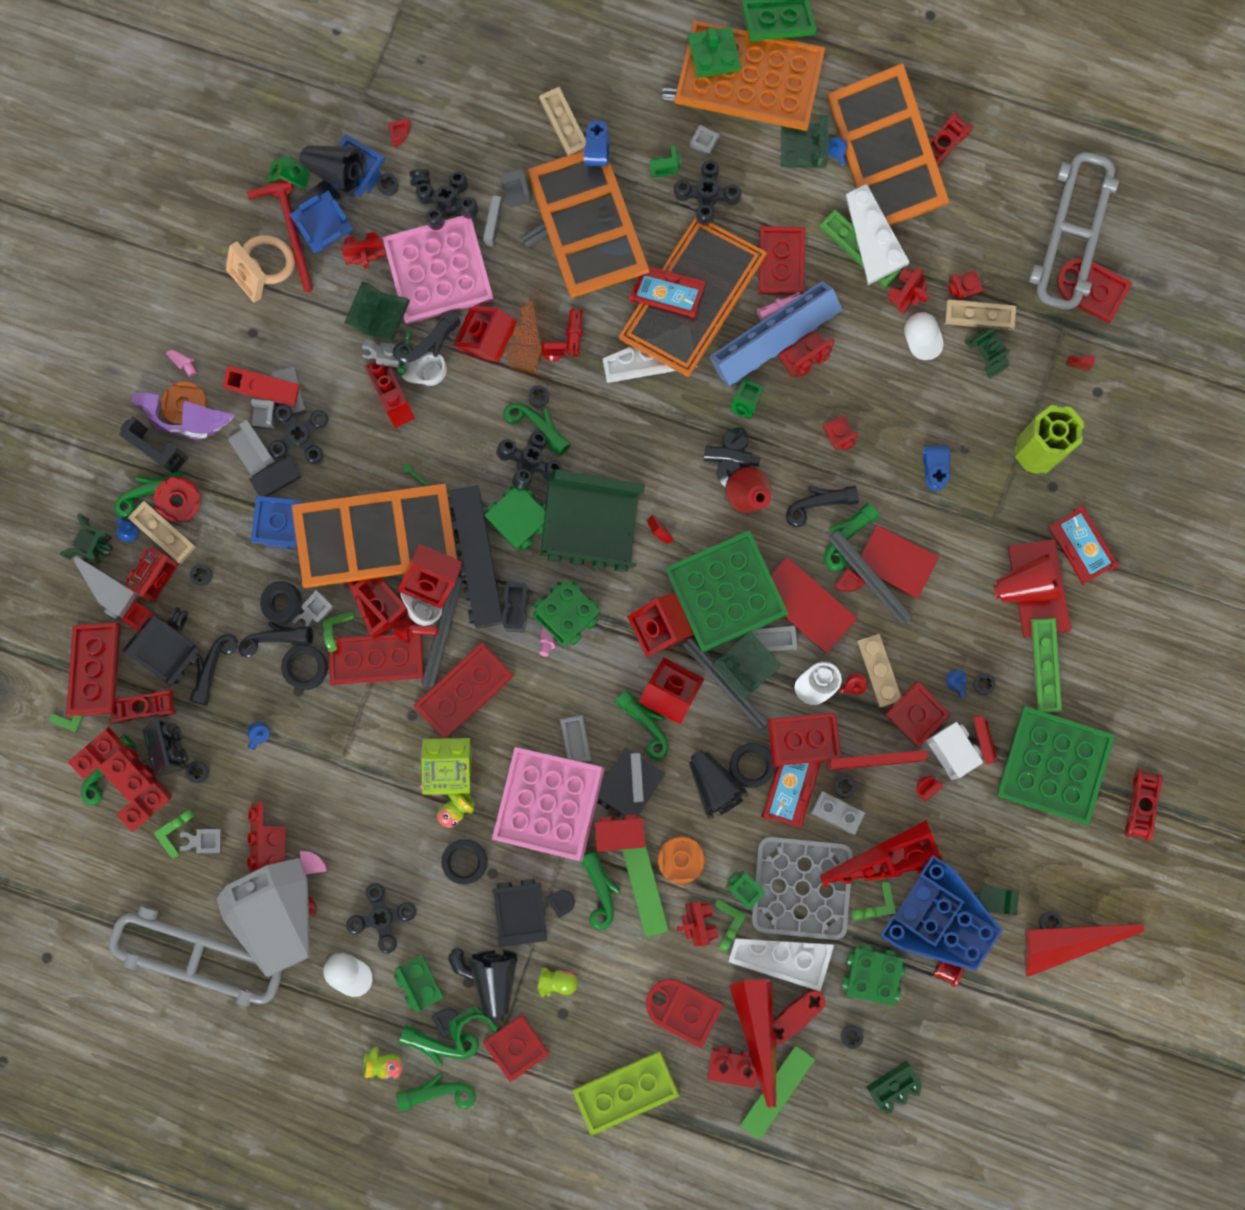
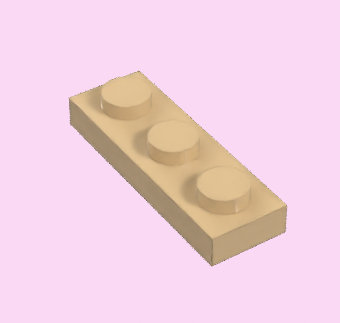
M560 87L540 95L539 100L567 156L584 151L586 139Z
M947 300L944 324L1014 330L1016 306Z
M145 501L128 517L179 564H182L197 548Z
M880 634L858 640L856 643L878 707L881 708L894 704L901 697Z

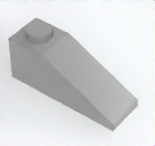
M75 556L73 560L98 603L105 607L103 612L114 619L117 616L123 618L132 603L137 601L140 595L83 559Z

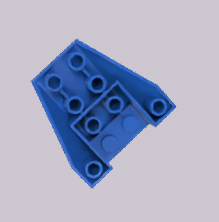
M932 856L920 874L919 880L880 936L900 950L977 971L1003 930L957 872L940 859Z

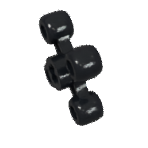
M707 160L702 164L701 175L703 179L698 185H692L686 180H680L674 186V196L680 201H686L689 198L697 199L700 206L696 211V220L704 226L712 223L714 219L712 206L717 201H725L726 204L733 206L740 202L742 196L741 189L737 185L732 184L724 188L718 186L715 179L719 175V166L713 160Z
M459 171L452 173L449 178V186H441L437 190H434L428 183H422L416 188V196L420 203L424 205L434 203L436 205L434 209L429 210L426 214V222L430 229H442L445 224V216H452L458 211L461 212L463 217L468 219L474 218L478 214V205L474 198L465 197L461 199L458 197L459 193L464 192L468 187L467 177L464 173Z
M282 404L277 406L274 416L276 420L286 426L287 434L283 439L275 440L270 444V454L277 459L283 458L291 447L299 446L304 450L305 458L309 463H320L323 460L324 453L320 447L312 443L311 434L314 430L328 425L329 417L327 413L322 410H316L311 414L308 421L300 423L294 419L293 411L288 405ZM287 410V416L282 418L280 412ZM319 415L323 416L321 423L316 422V417ZM298 428H301V431L305 433L304 437H300V440H297V437L293 435L294 431L298 432ZM278 445L282 447L280 453L275 452V447ZM312 451L318 452L317 458H311L310 454Z
M541 432L531 434L527 441V447L524 450L517 448L516 444L509 439L502 440L496 449V454L501 460H513L516 462L517 471L512 477V484L518 490L528 488L532 482V475L535 472L541 473L544 479L549 481L550 472L556 469L563 470L560 463L543 460L542 450L547 444V438Z
M372 883L366 889V896L372 903L371 913L367 916H351L347 920L346 928L352 934H360L369 927L376 929L379 933V950L389 954L394 952L398 945L397 939L391 932L392 924L397 920L410 921L414 919L417 914V908L411 902H404L395 909L388 908L384 903V886L379 883ZM374 888H377L379 890V895L377 897L373 896L372 890ZM405 907H408L411 910L409 916H406L404 914ZM385 913L386 916L384 918L387 921L379 924L377 922L379 918H376L377 914ZM355 920H357L360 924L358 929H355L353 927V922ZM385 940L391 941L390 948L385 947Z

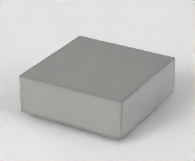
M699 125L689 147L710 156L720 134Z

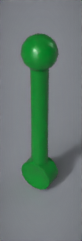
M412 331L406 332L405 343H410ZM403 350V354L408 353L407 350ZM401 362L400 367L397 369L400 375L406 373V362Z
M410 464L403 466V471L406 474H411L424 486H431L412 470Z

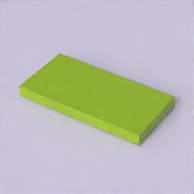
M660 1050L572 1089L591 1136L680 1096Z

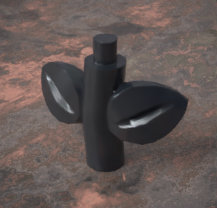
M742 427L733 428L724 435L723 447L706 445L704 461L719 463L716 474L718 480L725 488L726 483L734 472L742 469V467H759L761 458L753 457L752 453L744 451L748 446V435Z

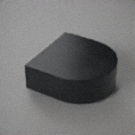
M559 890L547 897L558 918L569 913L574 908L575 898L568 890Z
M445 1008L431 1016L442 1038L451 1033L449 1021L459 1015L452 1008Z

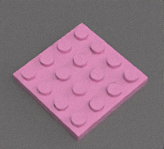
M459 216L445 220L444 227L440 230H432L426 225L382 237L406 325L444 315L447 311L456 312L494 301L472 219Z
M515 747L492 840L583 862L605 768Z

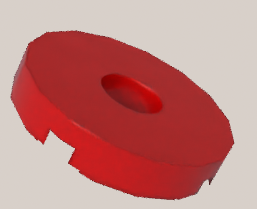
M172 476L164 479L157 486L153 495L157 512L164 519L171 522L190 520L197 514L201 505V494L198 487L191 480L182 476ZM179 494L183 498V504H174L171 496Z

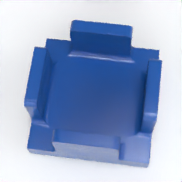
M345 134L338 146L358 147L366 155L364 178L360 177L357 182L361 185L354 193L348 194L351 197H354L355 194L361 197L365 191L370 194L379 176H381L379 169L385 158Z
M329 191L321 196H314L301 204L298 210L290 214L314 254L319 253L353 232L346 216Z
M257 496L250 542L264 544L269 548L290 550V547L298 548L292 505L305 502ZM303 514L304 526H305L306 516Z

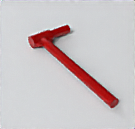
M285 180L268 183L267 186L247 191L249 200L270 194L280 199L304 292L313 291L297 227L290 216L293 212L288 195L294 190L293 184Z

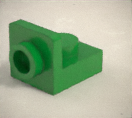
M670 145L671 158L661 156L650 160L651 178L678 174V166H682L681 154L676 152L675 145Z
M744 378L733 399L730 411L751 419L765 387Z
M736 871L727 880L729 884L726 888L748 910L766 893L744 871L740 873Z

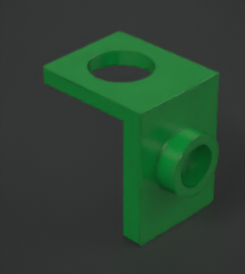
M284 155L271 163L267 183H272L281 178L301 189H305L310 171L303 168L301 163Z

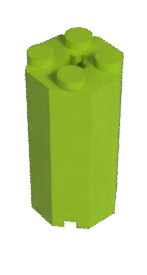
M1049 406L1036 416L1017 437L1015 458L1026 471L1034 474H1047L1082 443L1083 420L1072 407Z

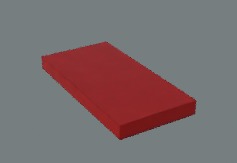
M1055 539L1008 546L1011 571L1045 554H1049L1062 598L1049 601L1017 602L1023 638L1032 637L1031 619L1056 618L1057 633L1070 632L1071 626Z
M786 558L771 574L788 612V616L784 618L827 654L857 618L790 559Z
M118 622L73 625L66 705L67 716L115 714L121 628Z
M394 633L379 634L374 637L370 635L337 637L335 641L337 650L334 652L328 651L330 685L423 679L424 677L422 635L411 634L408 641L398 638Z
M481 642L413 706L443 739H447L514 676Z
M927 750L830 759L826 761V767L828 771L922 762L928 759Z

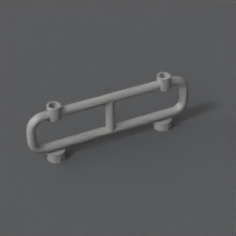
M1083 152L1076 155L1071 164L1061 162L1056 179L1066 183L1043 267L1034 264L1028 282L1038 285L1037 294L1039 299L1049 306L1065 310L1073 309L1080 304L1083 295L1088 296L1092 283L1087 282L1093 255L1110 192L1115 193L1119 183L1118 179H1114V164L1104 156ZM1084 161L1101 165L1106 170L1091 229L1065 222L1079 166ZM1062 231L1088 238L1079 276L1074 287V294L1072 299L1068 301L1052 297L1046 291Z
M140 905L138 914L127 913L117 919L109 941L110 951L116 958L124 961L123 967L137 970L138 966L154 970L236 997V1004L249 1007L251 1002L255 1004L268 1003L277 992L282 971L272 975L268 989L262 995L248 989L238 988L195 974L204 946L251 962L255 961L243 948L157 921L159 910L153 907ZM127 923H134L195 943L187 970L185 971L142 957L134 952L122 950L119 947V940L124 926Z

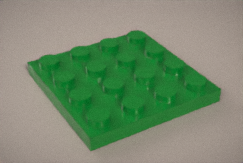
M750 530L665 568L702 653L788 616L786 607Z
M1023 706L996 797L1089 826L1115 735Z

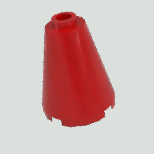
M745 467L730 476L726 483L725 493L734 509L748 514L758 512L770 503L772 487L769 478L764 472L756 468Z
M1045 554L996 580L997 585H993L996 599L1001 598L1002 602L1062 599L1049 554Z

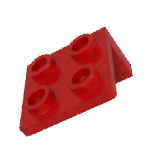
M814 330L780 352L777 357L792 378L798 375L802 377L812 370V365L817 362L822 364L830 358L829 354L833 351L832 348L835 341L833 338H830L825 342L817 330Z

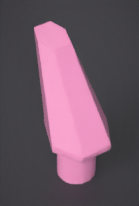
M175 350L166 352L179 369L186 371L188 377H192L197 373L192 365L195 361L194 359Z
M542 626L540 638L542 647L539 654L547 657L550 649L556 648L555 638Z

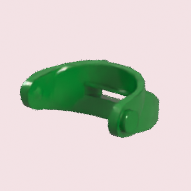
M475 1005L449 1021L450 1031L456 1044L455 1049L461 1055L465 1051L460 1041V1033L464 1024L470 1019L484 1021L494 1034L498 1029L496 1023H493Z

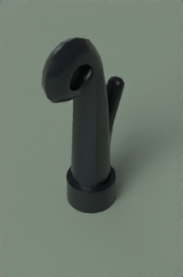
M447 311L440 318V322L415 349L408 343L397 344L393 348L394 357L400 362H412L428 353L433 347V356L437 357L448 334L461 324L460 319L453 312ZM407 350L408 353L403 354L400 351Z
M856 485L836 490L809 486L808 490L817 495L794 502L787 509L786 520L793 527H801L807 521V514L804 509L839 504H858L859 499ZM795 512L801 515L799 520L793 518Z
M269 622V626L274 630L258 632L245 637L239 644L238 652L243 657H251L257 652L258 643L277 642L311 645L313 642V630L310 626L290 628Z
M225 634L216 639L206 656L204 664L201 655H199L197 658L195 689L192 690L189 701L208 706L211 696L209 695L220 652L224 655H230L236 651L238 641L235 636ZM230 642V646L225 649L224 644Z

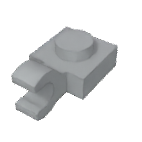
M364 340L362 344L364 349L362 357L367 359L374 358L376 359V364H384L385 366L396 368L401 363L393 355V348L397 344L381 342V345L378 346L371 340Z

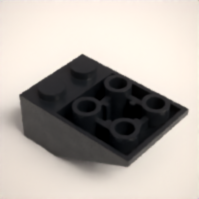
M155 719L142 730L154 776H164L187 768L188 755L186 750L181 747L180 740L183 737L179 726L176 727L175 723Z

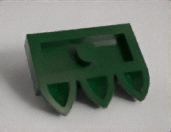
M907 1060L866 1086L877 1106L887 1114H892L894 1105L892 1100L901 1105L906 1104V1091L915 1096H919L921 1093L920 1081Z

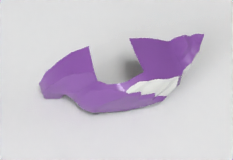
M150 393L131 394V402L145 412L147 420L153 429L189 439L200 440L211 436L227 425L228 422H231L234 417L230 413L212 410L184 401L182 425H168L158 419L161 409V403L158 402L159 395Z

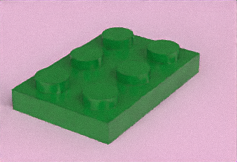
M744 0L741 2V11L750 42L812 36L816 34L817 28L809 0Z

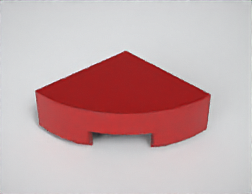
M409 118L387 123L393 147L402 144L410 133L411 125Z
M1072 355L1068 357L1066 365L1089 371L1094 365L1096 357L1084 355L1083 358H1078Z
M651 515L647 519V523L655 536L665 544H669L673 540L672 535L655 516Z
M847 568L834 588L843 592H852L860 589L866 582L858 574Z

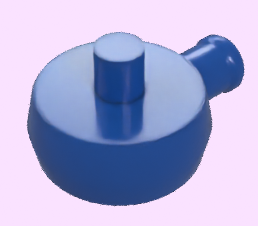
M842 137L831 138L826 146L827 153L832 158H838L839 165L847 163L844 157L848 149L846 140Z
M123 518L117 519L118 538L125 542L136 540L139 535L138 526L133 522H125Z
M957 669L950 671L946 677L948 688L951 691L958 692L960 698H964L967 695L964 690L967 683L965 673Z
M255 722L249 726L247 735L251 741L248 748L254 750L257 744L267 741L270 736V730L265 723Z

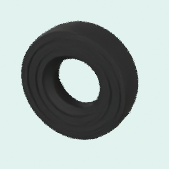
M285 581L273 582L262 593L260 600L261 611L272 622H290L301 610V593L291 583ZM284 593L288 597V605L284 610L277 611L274 606L275 598L279 594Z

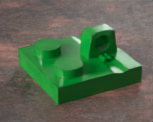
M713 27L707 28V31L688 34L687 40L696 79L741 71V63L732 27L721 29Z

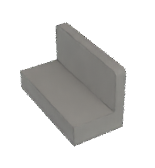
M245 420L239 424L242 430L229 437L228 441L249 473L255 476L276 461L248 420Z

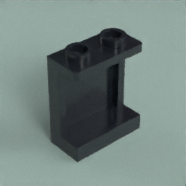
M133 416L121 426L119 436L171 473L178 472L189 458L171 442L162 453L142 440V437L148 428Z
M151 613L122 650L128 657L136 660L165 681L167 685L171 686L173 683L177 684L184 676L183 670L188 664L192 665L197 660L200 649L159 617Z
M627 748L624 749L602 783L597 801L599 805L607 810L610 807L617 810L616 816L624 820L623 815L638 814L639 816L665 775L663 771L641 758L643 802L634 803L631 754L634 753Z
M535 879L521 880V885L512 886L511 882L498 883L497 888L492 889L499 936L498 946L504 947L547 941L541 883H535Z

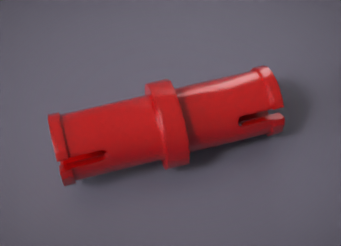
M576 309L569 310L568 328L565 331L567 336L565 355L569 357L571 353H573V357L580 356V342L584 333L582 330L583 310L578 309V313H576Z

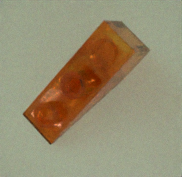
M530 297L528 304H523L520 314L523 319L521 324H517L515 327L513 338L516 339L514 345L509 346L506 359H508L509 367L536 375L542 358V347L534 301Z

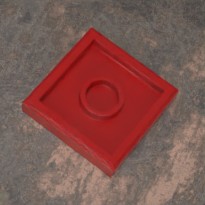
M916 681L884 715L915 747L919 748L951 714L919 681Z
M974 717L985 764L995 763L998 761L987 717Z
M523 1014L483 1042L509 1082L515 1080L550 1054Z

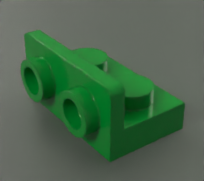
M423 954L395 969L397 973L394 975L395 981L400 988L404 987L407 993L405 1000L410 1009L414 1008L418 1012L444 998Z

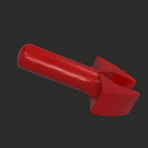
M411 618L396 621V627H393L394 635L408 641L411 634L434 636L438 634L437 626L414 625V621Z

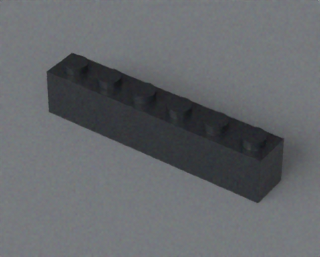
M478 485L451 490L452 497H448L450 511L454 510L456 519L452 520L454 533H458L460 542H456L458 556L462 555L464 564L461 565L460 571L462 579L466 578L468 587H464L466 601L471 602L472 610H468L470 624L474 623L476 629L501 625L502 609L480 488Z

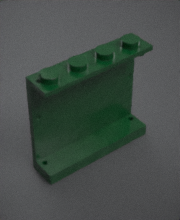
M557 469L550 472L540 556L548 557L547 560L552 562H561V559L570 560L572 565L591 563L593 568L606 569V566L614 567V571L628 572V569L636 567L637 563H631L638 496L644 494L645 484Z

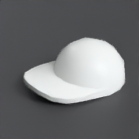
M918 312L910 316L906 321L904 332L912 354L921 360H932L938 357L942 352L944 344L938 322L934 316L926 312Z
M428 352L415 361L407 362L405 364L406 373L402 375V378L409 383L433 386L444 379L447 373V365L440 354L434 357L433 352Z
M402 592L400 593L408 609L409 617L418 625H432L442 615V608H437Z
M820 661L812 665L796 680L795 693L798 698L810 705H819L826 701L840 688L842 678L838 667L827 661Z
M344 952L330 956L323 968V976L326 982L331 987L351 997L365 994L370 989L373 981L369 966L356 957Z

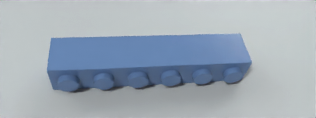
M821 281L710 355L709 357L719 377L729 386L737 383L743 376L758 369L761 364L770 358L776 357L779 352L795 344L800 338L813 332L827 320L834 318L837 313L842 311L834 289Z

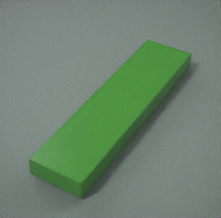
M835 209L819 225V228L864 269L854 226ZM901 269L883 277L877 282L886 288L900 274Z
M1056 618L1031 619L1036 709L1045 713L1062 712Z
M646 845L645 848L623 849L645 937L668 932Z
M794 1045L776 1071L777 1108H767L762 1092L740 1123V1126L760 1140L815 1059Z

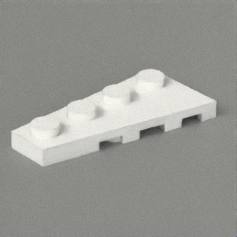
M867 184L847 193L846 200L867 284L870 285L909 265V260Z
M681 325V328L674 331L664 332L662 336L653 340H645L687 363L694 352L691 331L685 325ZM630 347L603 358L607 383L676 371L643 352Z
M735 938L728 962L821 991L834 945Z

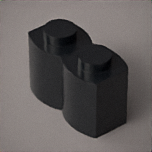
M507 582L505 586L504 601L506 606L502 613V624L506 632L523 633L526 628L527 615L524 609L528 604L529 594L523 582Z

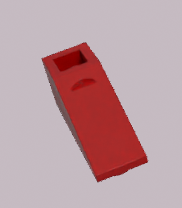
M376 361L364 366L394 428L416 419L390 366L376 364Z
M227 365L222 388L295 407L300 384L242 367Z

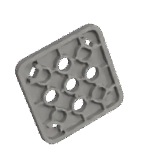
M776 837L762 839L757 852L755 882L766 893L753 905L752 925L759 932L831 940H838L844 937L848 925L851 883L844 884L843 881L828 883L831 885L833 892L831 896L825 898L819 892L821 885H823L820 875L852 859L853 852L847 845ZM777 850L778 854L771 858L769 855ZM835 856L840 863L836 864L832 857ZM802 857L808 858L811 862V867L807 871H801L798 868V861ZM776 879H782L785 882V889L781 893H777L772 889V883ZM800 881H804L809 885V891L805 895H799L796 892V885ZM798 905H803L807 909V915L803 919H797L794 916V908ZM767 912L773 917L770 921L764 915ZM833 918L835 922L828 927L826 923Z

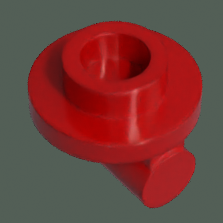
M565 341L542 342L541 354L548 361L555 362L564 357V351L566 350Z
M932 775L924 776L917 782L916 793L926 802L943 788V784Z

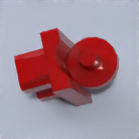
M377 232L367 233L365 235L366 240L360 242L354 236L345 237L344 245H341V251L346 265L363 263L364 269H369V262L386 257L382 239L378 237Z
M918 267L915 271L904 269L899 277L900 283L905 285L904 288L901 290L894 286L888 293L889 300L897 305L898 311L905 314L911 304L916 306L919 301L926 303L929 299L926 293L928 286L924 284L926 279L922 275L923 270Z
M700 902L685 904L687 914L681 915L683 925L676 926L677 931L684 930L686 939H693L694 947L709 945V941L718 938L715 925L705 927L704 918L713 916L711 904H700Z

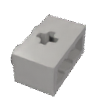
M822 791L819 792L810 814L851 835H855L865 812Z

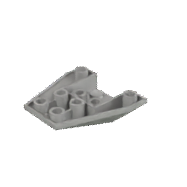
M299 858L267 865L224 887L216 899L223 921L266 977H270L310 957L308 879Z

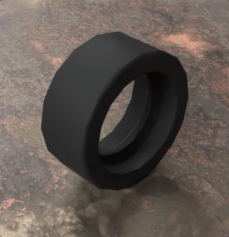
M299 645L286 652L282 659L281 671L288 684L297 689L310 690L323 683L327 676L328 664L321 651L310 645ZM301 654L312 655L318 663L317 674L308 681H299L293 676L291 671V664L294 658Z
M747 743L740 746L733 753L730 760L732 776L746 788H757L765 785L772 778L775 771L772 753L765 746L758 743ZM747 752H757L765 759L766 770L758 779H747L739 771V760Z
M460 839L452 842L445 849L442 855L441 866L444 874L450 881L468 885L478 881L484 875L487 868V856L485 850L478 843L472 840ZM461 848L473 850L478 857L476 871L468 876L456 874L451 867L453 853Z

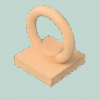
M261 235L251 238L243 247L237 241L229 246L226 270L255 303L262 297L264 284H276L284 281L291 275L295 266V257L291 248L283 240L274 236ZM263 244L277 247L286 258L284 269L277 274L265 275L258 262L249 256L251 250Z

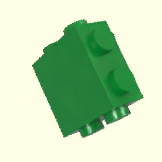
M510 486L503 493L504 498L498 503L496 501L493 502L486 509L487 513L484 516L517 552L521 549L525 551L533 544L534 541L532 539L538 533L540 535L543 534L546 505L542 502L538 504L533 499L535 495L529 488L518 490Z
M566 579L563 583L557 582L550 589L551 594L546 599L541 597L534 604L533 607L535 609L532 615L564 648L570 643L574 646L583 637L581 633L586 628L591 630L599 622L597 617L600 613L598 604L592 598L588 599L582 593V589L577 583H571Z
M860 944V948L853 947V952H848L846 965L850 966L848 975L843 976L841 989L845 990L844 994L858 999L894 1006L895 1001L899 1002L901 987H898L899 979L904 977L906 970L903 958L897 957L898 952L884 949L883 953L875 952V947Z

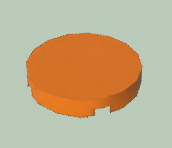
M187 381L177 382L163 393L161 411L165 418L173 425H182L184 401L208 408L207 398L196 384Z
M679 836L671 838L663 844L659 851V869L664 877L673 883L685 884L692 882L699 877L704 869L705 856L703 849L696 841L689 837Z

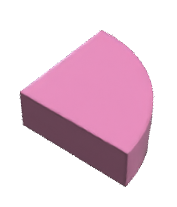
M300 851L301 862L306 875L328 871L325 862L318 855L309 851Z

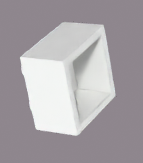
M957 722L948 725L926 740L951 780L962 777L983 763L981 751L976 745L972 746L968 740V731L962 724L958 725Z

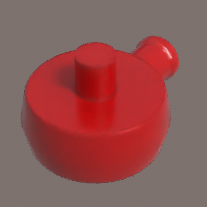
M859 673L849 675L845 685L839 688L840 694L849 692L853 695H860L864 693L868 685L865 676Z

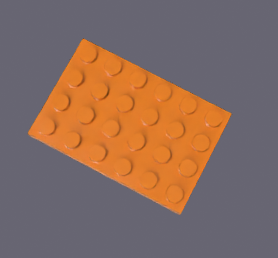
M694 20L691 33L707 31V28L716 27V29L726 27ZM732 28L741 63V71L696 79L688 44L675 96V104L807 131L825 47L787 39L750 42L747 31Z

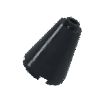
M308 145L300 153V161L303 168L348 194L354 193L361 184L357 182L360 177L364 178L367 165L366 155L358 147Z
M701 750L691 756L692 760L689 766L708 819L715 818L713 814L719 812L721 815L727 813L743 802L741 798L743 795L745 797L748 796L746 789L710 752L704 753Z
M495 950L475 953L472 955V958H469V964L484 1015L489 1016L491 1020L502 1019L509 1010L517 965V954L508 950H503V955L496 954Z

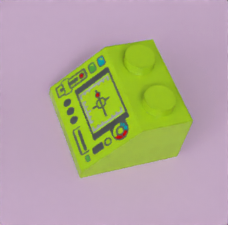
M470 738L422 739L421 768L423 795L470 794L472 769Z

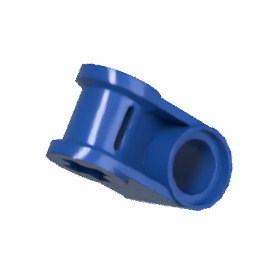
M593 121L587 127L586 145L584 147L585 166L609 165L610 139L607 134V126L602 121Z
M948 445L924 446L926 486L932 491L942 490L950 479V451ZM935 475H938V478L942 480L940 482H937V478L933 477Z

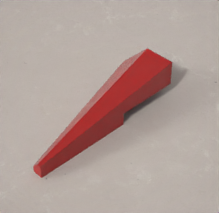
M331 524L326 531L338 556L343 573L349 572L344 537ZM355 551L358 570L372 569ZM380 577L348 582L371 637L392 629L396 626V621L404 619L409 615L405 604Z
M927 820L821 874L820 878L823 886L828 887V883L843 881L844 884H850L853 879L864 878L865 881L899 877L902 876L903 872L916 871L920 874L932 856L941 861L943 860Z
M1144 924L1024 929L1026 976L1035 975L1142 933L1144 931Z
M761 979L743 980L730 984L731 995L767 1108H777L776 1032H773V982Z

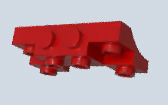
M107 727L68 761L70 766L83 780L98 768L130 802L116 815L131 832L136 830L173 797L156 779L153 770L138 759L136 751L131 747H127L110 727Z

